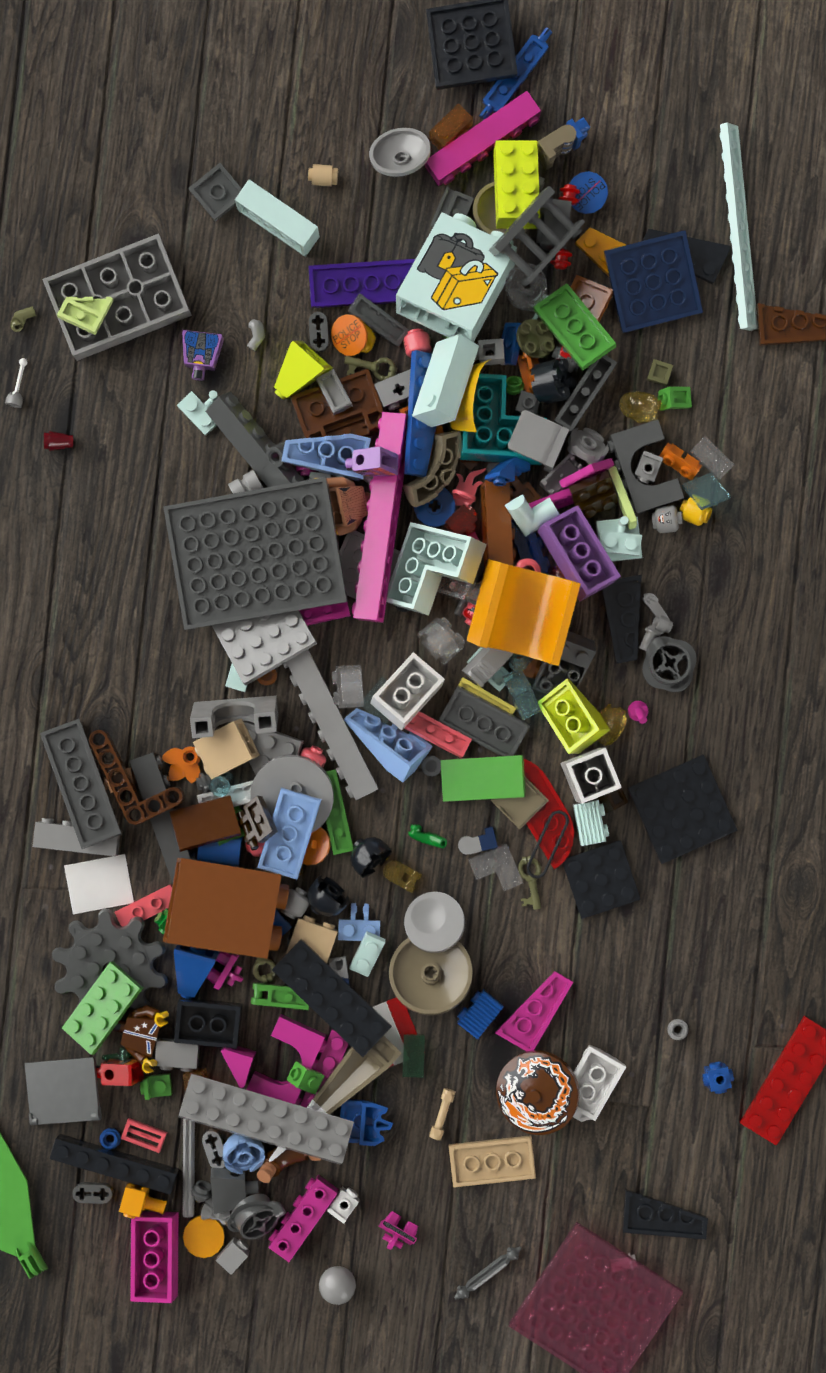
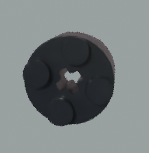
M565 358L535 364L532 367L531 375H534L535 380L531 382L536 399L539 402H544V405L569 399L572 390L576 388V380L568 372L569 364Z

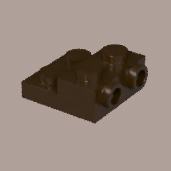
M607 470L569 486L574 507L578 505L586 519L592 518L601 511H609L619 504Z

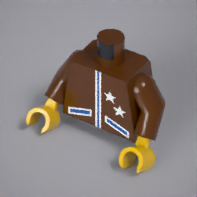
M149 1005L130 1010L127 1020H120L112 1030L123 1033L120 1044L142 1065V1070L145 1073L154 1072L150 1065L157 1066V1061L155 1059L149 1060V1057H152L159 1028L168 1024V1021H165L164 1018L169 1016L167 1011L161 1013Z

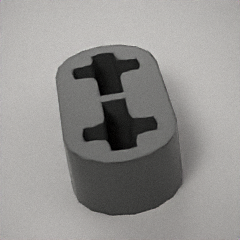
M314 312L309 317V336L311 348L319 353L327 350L329 345L328 322L323 313ZM316 317H320V320L324 321V323L320 324V330H317L316 324L312 323L316 321ZM317 334H321L322 341H325L320 348L317 344H314L317 341Z
M81 1182L76 1185L72 1194L74 1200L78 1203L104 1204L110 1201L114 1191L108 1183ZM84 1188L85 1192H91V1194H86L82 1198L78 1191ZM102 1188H105V1192H109V1194L102 1198V1194H95V1192H100Z

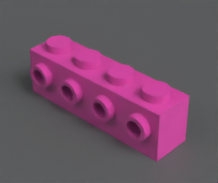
M320 1175L308 1181L305 1186L307 1191L303 1197L299 1195L293 1203L295 1208L291 1214L287 1212L281 1220L283 1225L279 1230L275 1229L268 1239L271 1241L269 1249L287 1262H290L338 1194V1188Z

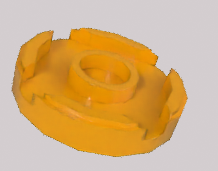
M201 1215L196 1216L189 1221L184 1229V1245L196 1257H212L219 1252L224 1244V1227L218 1220L210 1218L202 1220Z

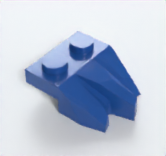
M349 1099L342 1104L340 1118L354 1122L349 1143L376 1146L385 1141L380 1131L390 1130L393 1125L392 1122L381 1118V1115L385 1114L388 1108L370 1101Z

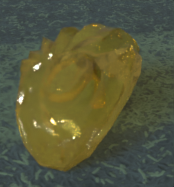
M631 392L621 397L619 406L625 416L635 420L637 423L650 422L658 419L655 415L661 408V400H658L650 393Z
M611 704L606 705L600 711V715L610 731L597 740L605 746L613 744L620 737L627 722V711L620 707L611 708Z

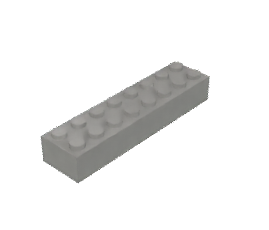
M194 1074L190 1076L178 1115L179 1118L339 1165L343 1163L354 1124L353 1121Z

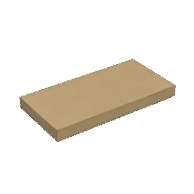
M531 1135L449 1144L453 1187L536 1179Z

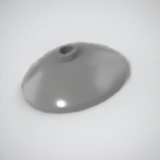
M413 128L393 129L383 133L373 142L369 151L370 162L374 169L381 174L393 177L406 176L424 166L430 157L431 146L427 136L419 130Z

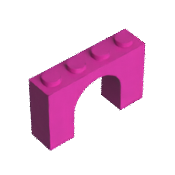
M282 1014L271 1034L272 1037L293 1046L301 1056L302 1065L312 1070L316 1069L319 1062L316 1059L318 1052L323 1053L327 1045V1041L324 1040L326 1034ZM257 1071L254 1072L246 1089L299 1105L301 1102V1098L298 1097L301 1089L296 1088L289 1081H277Z

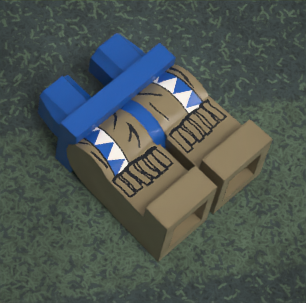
M584 117L577 122L570 119L566 125L561 126L538 141V160L545 170L553 166L555 158L559 155L569 153L572 148L575 151L580 147L581 141L587 137V131L590 130V126Z

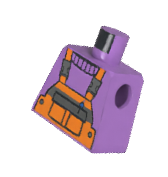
M383 447L358 449L353 451L352 458L346 459L345 466L348 471L368 477L398 475V454Z

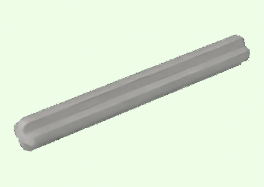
M183 1119V1217L190 1218L194 1216V1196L191 1191L195 1184V1122Z

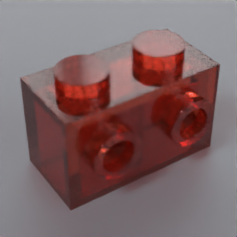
M463 504L445 521V527L450 532L470 536L477 529L478 514L470 505L466 507Z

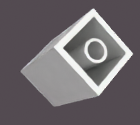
M596 748L560 763L574 799L578 803L583 804L622 788L606 748Z

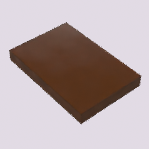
M230 795L169 811L180 852L241 836Z

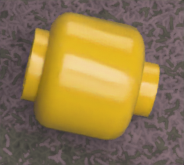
M691 496L688 500H683L680 511L682 512L683 520L700 526L708 522L712 508H710V503L707 500Z

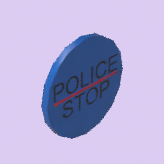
M582 172L576 175L569 183L577 186L576 189L580 190V193L575 196V198L579 199V202L572 205L578 212L585 214L595 213L606 203L608 187L604 179L597 173Z

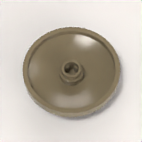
M407 938L398 946L392 956L389 966V979L394 994L405 1007L423 1015H439L454 1009L464 1000L472 984L473 968L466 949L459 941L447 951L429 953L417 948Z

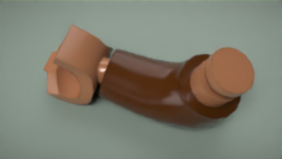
M276 1147L265 1154V1160L261 1167H259L260 1170L257 1172V1178L263 1183H269L272 1177L278 1176L284 1168L306 1161L308 1157L312 1161H321V1159L286 1149L277 1158L269 1162V1158L277 1149Z

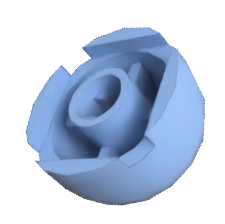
M233 1134L223 1146L225 1167L233 1173L243 1174V1171L247 1170L253 1172L261 1167L265 1160V1151L261 1141Z

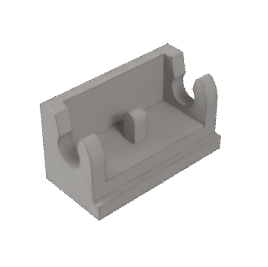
M569 453L539 485L549 495L560 492L565 488L561 487L559 481L582 469L583 466L581 463H577L575 457Z

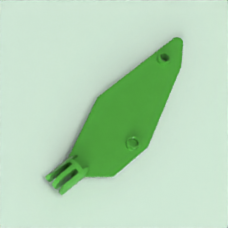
M0 1132V1250L16 1256L27 1276L31 1279L42 1271L47 1270L48 1267L35 1245L28 1180Z

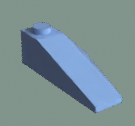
M355 434L285 440L281 461L333 476H342L350 480L360 481L363 479V475L348 471L345 461L347 458L353 457L354 450L369 448L371 438Z
M358 708L344 719L382 766L401 782H404L416 771L433 747L412 732H409V734L399 730L395 724L387 725L381 722L379 717Z

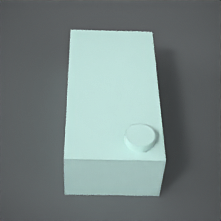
M251 180L247 181L235 198L239 212L305 257L320 237L318 226Z
M461 334L436 342L412 417L430 427L455 421L479 345Z

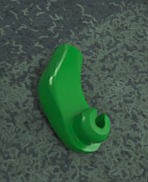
M418 824L410 826L411 831H408V835L414 840L442 849L446 847L447 840L435 833L421 832L422 827Z

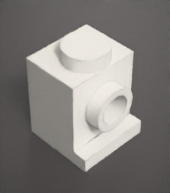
M342 1186L329 1205L327 1212L344 1224L359 1203L358 1194L349 1187L346 1189ZM341 1202H347L348 1207L343 1208L340 1205Z

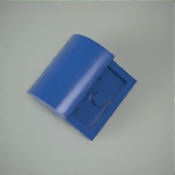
M243 837L232 839L220 846L218 842L198 847L197 861L239 867Z

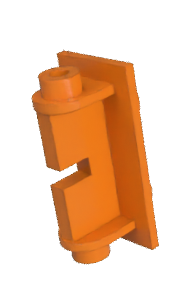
M523 352L522 355L518 356L517 363L525 392L534 394L531 382L535 380L534 375H531V370L535 364H539L538 358L530 357Z
M667 443L659 455L663 458V463L692 481L702 467L699 464L700 461L689 454L683 459L681 456L684 451L673 443Z

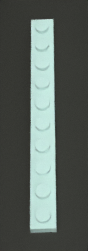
M724 123L720 125V140L723 148L722 160L724 162V180L727 189L726 200L729 209L728 221L731 229L730 241L732 243V261L735 269L734 282L737 290L738 322L740 329L753 331L758 329L739 129L737 125Z

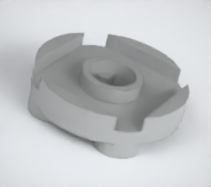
M575 428L568 437V452L572 455H577L589 465L602 461L607 455L609 447L608 444L605 447L603 443L605 439L599 433L589 428H584L583 431Z

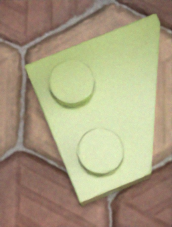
M66 297L57 313V317L96 335L113 303V298Z

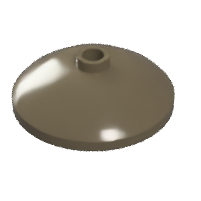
M494 182L487 184L478 192L473 204L475 222L482 231L491 234L492 231L505 233L507 230L496 229Z

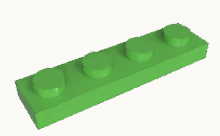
M335 769L326 771L334 790L333 807L326 820L333 855L350 852L354 849L338 775Z

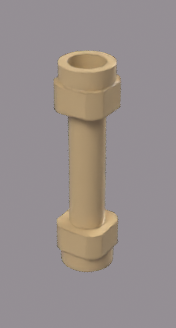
M443 1089L440 1110L435 1126H432L429 1137L435 1140L442 1139L445 1118L450 1102L453 1103L456 1093L454 1090Z

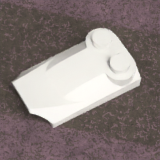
M589 1045L583 1052V1057L574 1071L579 1085L580 1098L578 1108L573 1117L581 1122L586 1120L596 1121L626 1069V1065L617 1058L597 1047Z

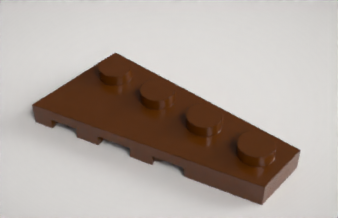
M757 303L759 346L826 341V315Z

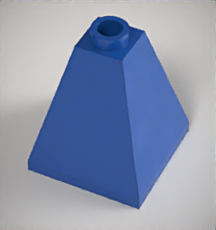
M183 945L176 946L174 960L177 989L181 997L186 999L195 997L214 966L220 951Z

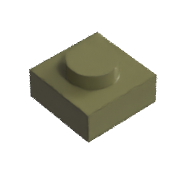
M653 359L647 380L667 386L673 365Z

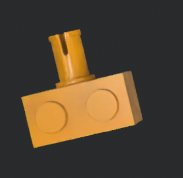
M128 1183L125 1187L119 1212L124 1213L125 1217L132 1219L140 1217L145 1209L164 1214L167 1201L149 1197L150 1188Z

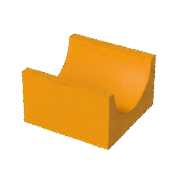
M488 559L466 641L480 647L503 650L559 666L581 583Z

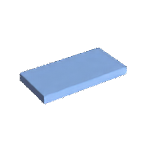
M281 787L272 817L278 832L265 841L257 868L298 879L322 799Z

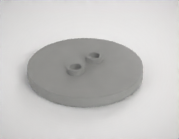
M284 755L270 760L258 771L251 786L250 801L256 796H263L270 815L273 817L281 787L322 799L312 832L325 823L333 807L334 790L328 774L319 764L303 756Z

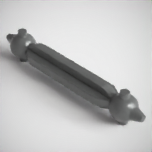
M521 1246L516 1248L508 1247L507 1254L501 1255L468 1280L465 1286H458L457 1293L454 1296L455 1300L468 1298L470 1291L476 1290L505 1268L510 1260H518L519 1252L522 1249Z

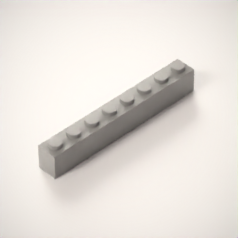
M309 649L285 662L283 665L285 669L289 667L292 673L289 677L294 687L299 686L302 692L299 694L303 705L308 704L311 710L308 715L312 723H317L320 728L317 733L322 743L326 741L330 748L326 751L331 761L336 760L339 766L336 768L340 779L345 778L348 784L345 788L349 797H354L355 800H358L378 790L379 788Z

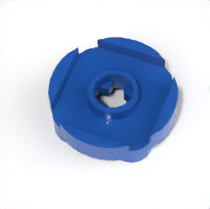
M443 488L438 493V496L430 502L414 507V512L417 519L424 525L440 527L446 525L453 517L455 501L449 491ZM433 501H437V505L441 506L436 512H432V508H429V504H433Z

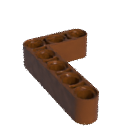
M96 730L89 736L90 745L126 820L130 824H141L183 803L185 795L182 789L178 787L168 788L141 801L109 733L103 730ZM98 734H103L105 742L99 746L95 742V738ZM109 752L114 756V761L111 764H107L104 760V756ZM117 771L123 774V780L120 783H116L113 779V775ZM126 790L132 793V799L129 802L124 801L122 798V794ZM172 791H176L179 794V800L176 803L171 802L169 799V794ZM153 800H157L160 803V809L157 812L152 811L150 808V803ZM134 809H138L141 812V818L138 821L133 820L131 816Z

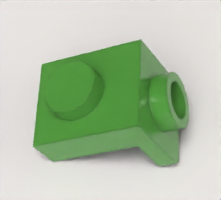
M295 1062L287 1077V1081L298 1089L316 1094L325 1075L307 1068L299 1062Z

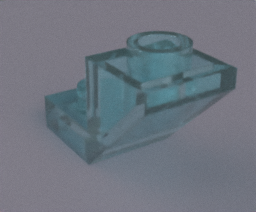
M521 668L502 676L503 682L510 692L513 704L522 720L541 712L531 685Z

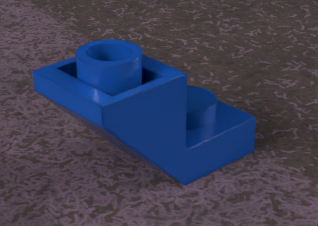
M517 457L501 461L485 475V480L493 482L495 486H505L506 483L515 481V476H520L521 473L530 471V462Z

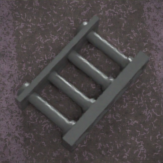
M550 186L542 190L489 249L494 256L499 253L506 254L527 275L526 279L522 282L524 286L529 283L534 284L542 276L540 272L571 237L574 239L581 233L582 229L580 227L585 223L581 219L573 224L552 202L551 196L555 191ZM541 207L543 209L546 208L568 230L561 239L538 217L539 214L537 212ZM528 222L530 224L533 223L555 245L548 254L525 233L523 227ZM514 237L516 239L519 238L541 260L534 270L511 248L510 242Z

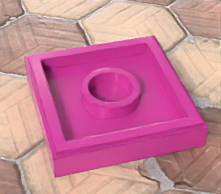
M612 458L592 463L559 481L560 485L563 488L572 486L606 471L615 464Z

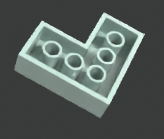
M410 522L389 583L386 602L429 616L442 576L473 584L487 544L469 536Z

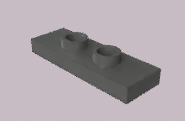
M358 294L348 309L349 313L360 318L364 324L395 347L400 346L404 337L410 331L362 294Z

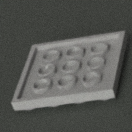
M299 610L212 625L245 686L317 644Z

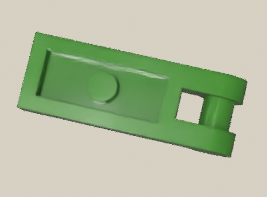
M253 983L254 997H251V1004L309 1010V1005L289 986ZM262 991H268V999L262 998Z

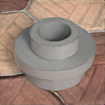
M681 1019L672 1020L667 1027L669 1036L674 1040L684 1039L688 1034V1025ZM676 1026H681L679 1033L674 1032Z

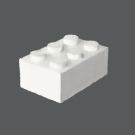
M413 652L373 695L370 704L400 730H403L442 687L445 679Z

